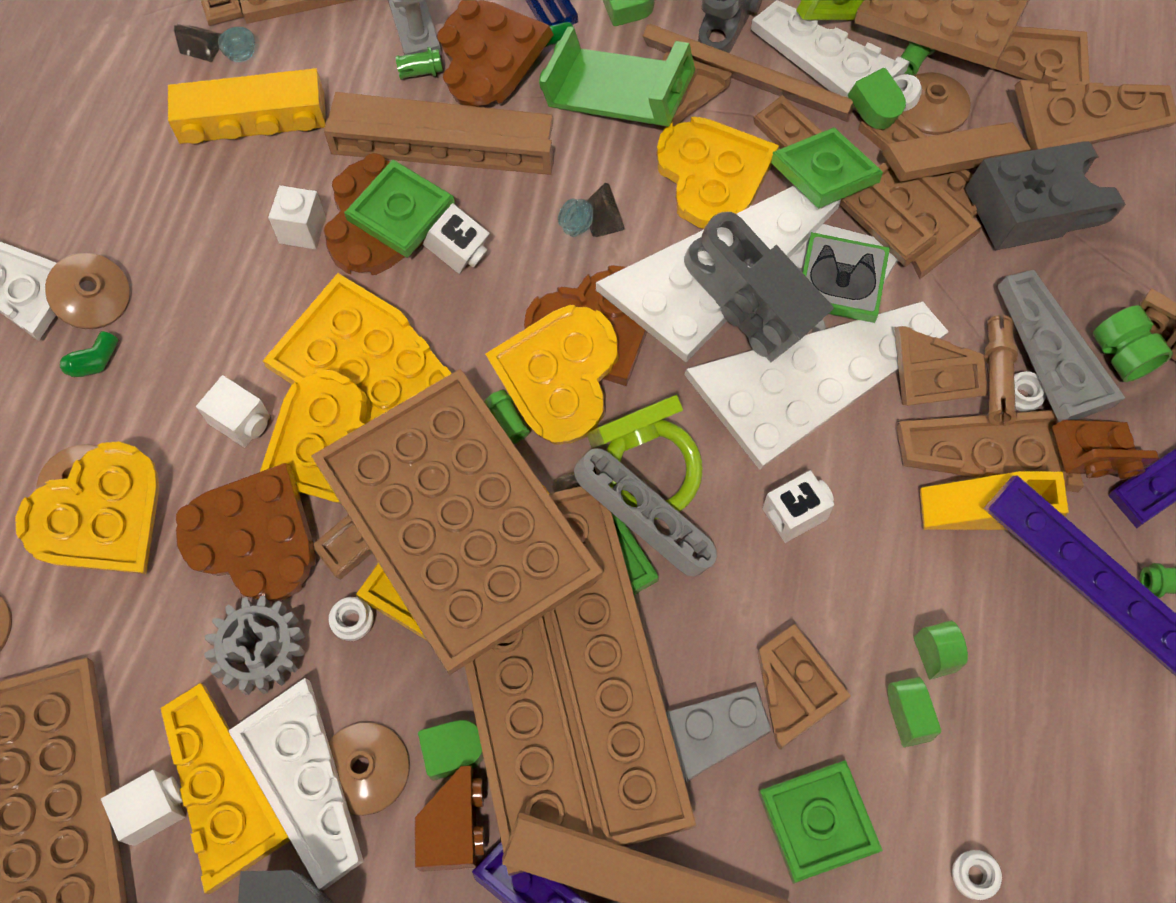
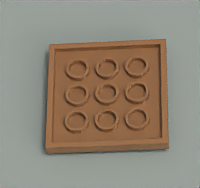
M864 0L857 10L854 23L995 69L1030 0Z

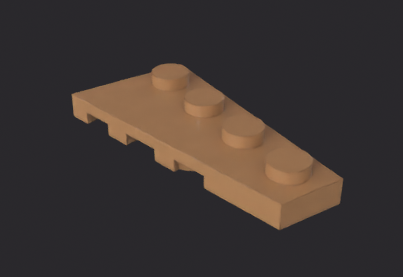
M1020 80L1014 85L1031 151L1089 141L1093 144L1176 124V106L1170 85L1123 84L1121 86H1104V83L1090 82L1086 85H1072L1062 81H1051L1049 84L1033 83V80Z
M1053 410L1017 413L1016 421L1008 426H1003V414H999V426L992 424L988 419V415L900 421L897 427L901 455L905 467L978 478L1018 471L1063 472L1066 491L1078 493L1084 487L1081 474L1066 473L1052 428V426L1059 423Z

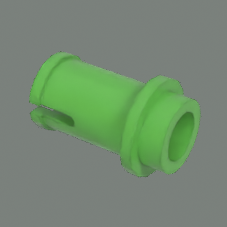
M909 41L910 44L901 55V58L909 61L908 69L904 74L916 75L926 57L934 53L935 49Z
M427 47L428 51L403 56L397 55L396 64L398 72H400V80L426 74H432L433 77H436L437 72H443L439 49L432 50L431 47Z
M505 390L494 392L485 399L484 403L513 444L520 442L529 435L528 427L526 428L513 405L514 401Z
M1152 563L1149 567L1142 569L1140 583L1158 598L1163 597L1164 594H1176V568H1165L1160 563Z

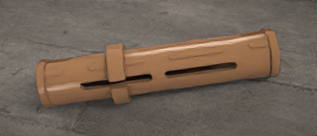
M1000 315L991 317L988 320V345L985 347L984 352L985 361L989 364L988 419L996 426L1000 424L999 413L1003 412V426L1011 425L1017 419L1014 363L1018 359V348L1013 343L1014 322L1011 317L1006 315L1003 317V328H1000Z

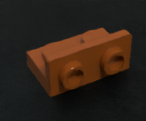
M1062 420L1052 426L1066 473L1086 474L1087 478L1118 474L1120 479H1127L1143 474L1145 466L1159 460L1156 450H1136L1134 438L1127 422Z

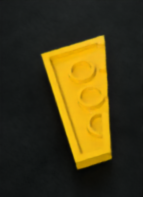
M199 683L160 709L173 764L177 766L182 788L179 789L183 806L187 808L192 833L190 835L194 852L198 854L203 876L200 877L205 894L210 895L240 875L241 871H246L288 843L290 839L229 733L230 728L206 686Z

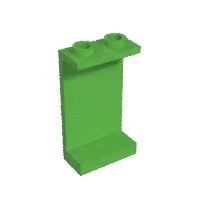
M568 26L561 40L556 43L554 54L547 67L542 70L539 84L548 107L670 126L695 72L690 43L675 41L667 60L664 61L581 49L575 28Z

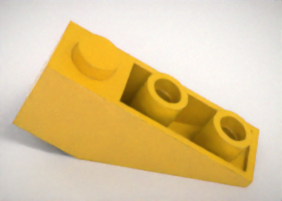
M1018 471L920 488L923 530H1007L984 508L1006 482L1016 475L1063 516H1066L1069 510L1063 472Z

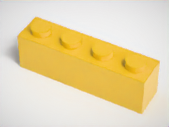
M317 68L168 85V122L179 144H195L202 141L236 139L246 136L273 135L281 132L309 131L316 128H325L324 90Z

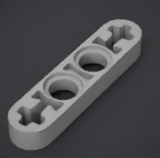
M598 448L591 449L576 463L574 475L580 486L681 572L688 576H699L715 563L717 552L713 542L610 453ZM594 466L600 470L598 475L593 472ZM612 481L617 483L613 488L609 487ZM621 490L629 491L634 495L637 500V507H631L624 502ZM654 518L665 521L670 529L669 536L663 535L656 529ZM680 537L682 540L676 544L675 540ZM694 551L697 553L696 558L692 556Z

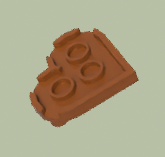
M462 0L458 5V9L447 18L444 26L437 34L438 41L451 61L443 74V80L455 101L460 105L479 107L495 100L500 104L514 91L554 34L549 25L497 3L484 0Z
M377 153L369 154L363 160L349 165L332 181L334 200L339 213L324 227L326 247L335 265L348 274H351V271H355L358 273L370 272L371 275H377L405 258V256L347 221L344 214L351 204L391 162L385 160L382 155ZM424 240L418 245L417 248L423 245Z
M608 266L607 271L597 272L592 277L589 274L585 276L578 288L558 287V292L548 293L540 299L539 296L533 299L526 310L524 329L553 311L568 305L588 307L594 311H600L613 326L618 340L619 354L617 363L603 379L627 386L647 331L596 291V282L626 267Z
M286 463L209 490L191 500L188 505L181 507L176 514L177 547L188 566L195 571L216 576L230 575L234 585L245 597L259 599L260 596H265L269 602L286 600L302 590L303 587L301 585L308 578L311 566L315 565L314 543L292 468Z

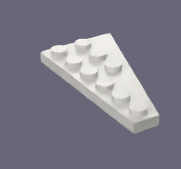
M794 185L737 213V215L745 221L770 250L777 244L790 258L810 238L811 232L814 233L838 209L841 200L818 209ZM717 228L719 239L728 246H731L733 243L732 232L728 228ZM703 230L596 282L597 292L685 362L727 322L721 312V307L689 273L684 264V256L693 241L702 237ZM707 251L698 252V259L701 263L710 266L714 264Z
M919 302L878 314L875 323L856 320L807 334L773 362L751 350L688 368L684 375L758 469L761 470L899 370L894 327L907 326L914 331L940 339L946 336L948 330L924 302Z

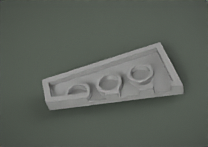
M1034 270L1006 276L998 285V289L1058 422L1062 420H1077L1115 407L1125 399V396Z
M757 687L666 712L685 783L771 732Z

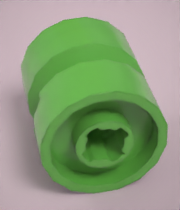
M1139 305L1128 307L1103 321L1093 332V336L1105 354H1114L1111 364L1123 382H1131L1146 376L1161 367L1173 356L1172 350L1161 334H1151L1150 330L1154 324L1142 306Z

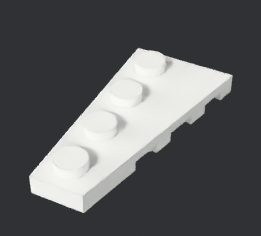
M778 0L752 19L751 30L828 90L849 98L848 93L856 81L873 72L886 68L891 76L895 78L903 75L909 66V61L899 56L896 60L880 54L882 48L869 42L866 46H863L848 39V33L839 28L827 29L818 25V20H803L797 13L796 8Z

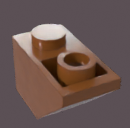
M461 766L415 817V868L421 872L476 868L477 856L485 855L484 826H476V807L484 806L483 779L475 778V772L471 766Z

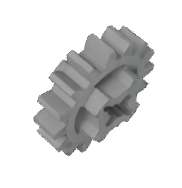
M260 596L256 606H253L247 597L242 598L241 609L237 611L228 604L225 607L228 617L225 620L219 618L212 620L213 624L218 628L217 634L205 635V640L214 646V649L204 653L205 658L209 662L216 663L210 669L211 673L218 679L224 677L222 684L231 690L239 683V690L245 695H250L254 685L263 694L268 693V682L272 680L283 686L285 680L282 673L285 670L296 673L298 668L291 660L293 656H303L305 652L300 645L295 644L296 641L305 637L304 632L299 627H294L299 620L292 612L285 614L286 607L280 601H277L270 607V602L265 596ZM260 619L271 620L277 623L279 628H275L273 625L264 627ZM256 634L261 641L256 643V650L254 651L253 655L249 651V649H252L254 647V640H256ZM231 663H245L249 668V673L234 669Z

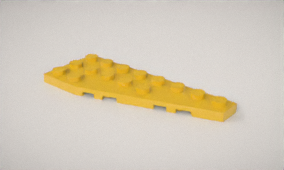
M339 273L335 275L262 360L267 369L291 384L301 382L306 376L314 374L315 370L318 369L335 370L350 378L367 395L365 424L452 374L433 354L430 346L422 336L419 337L410 326L408 319L400 310Z

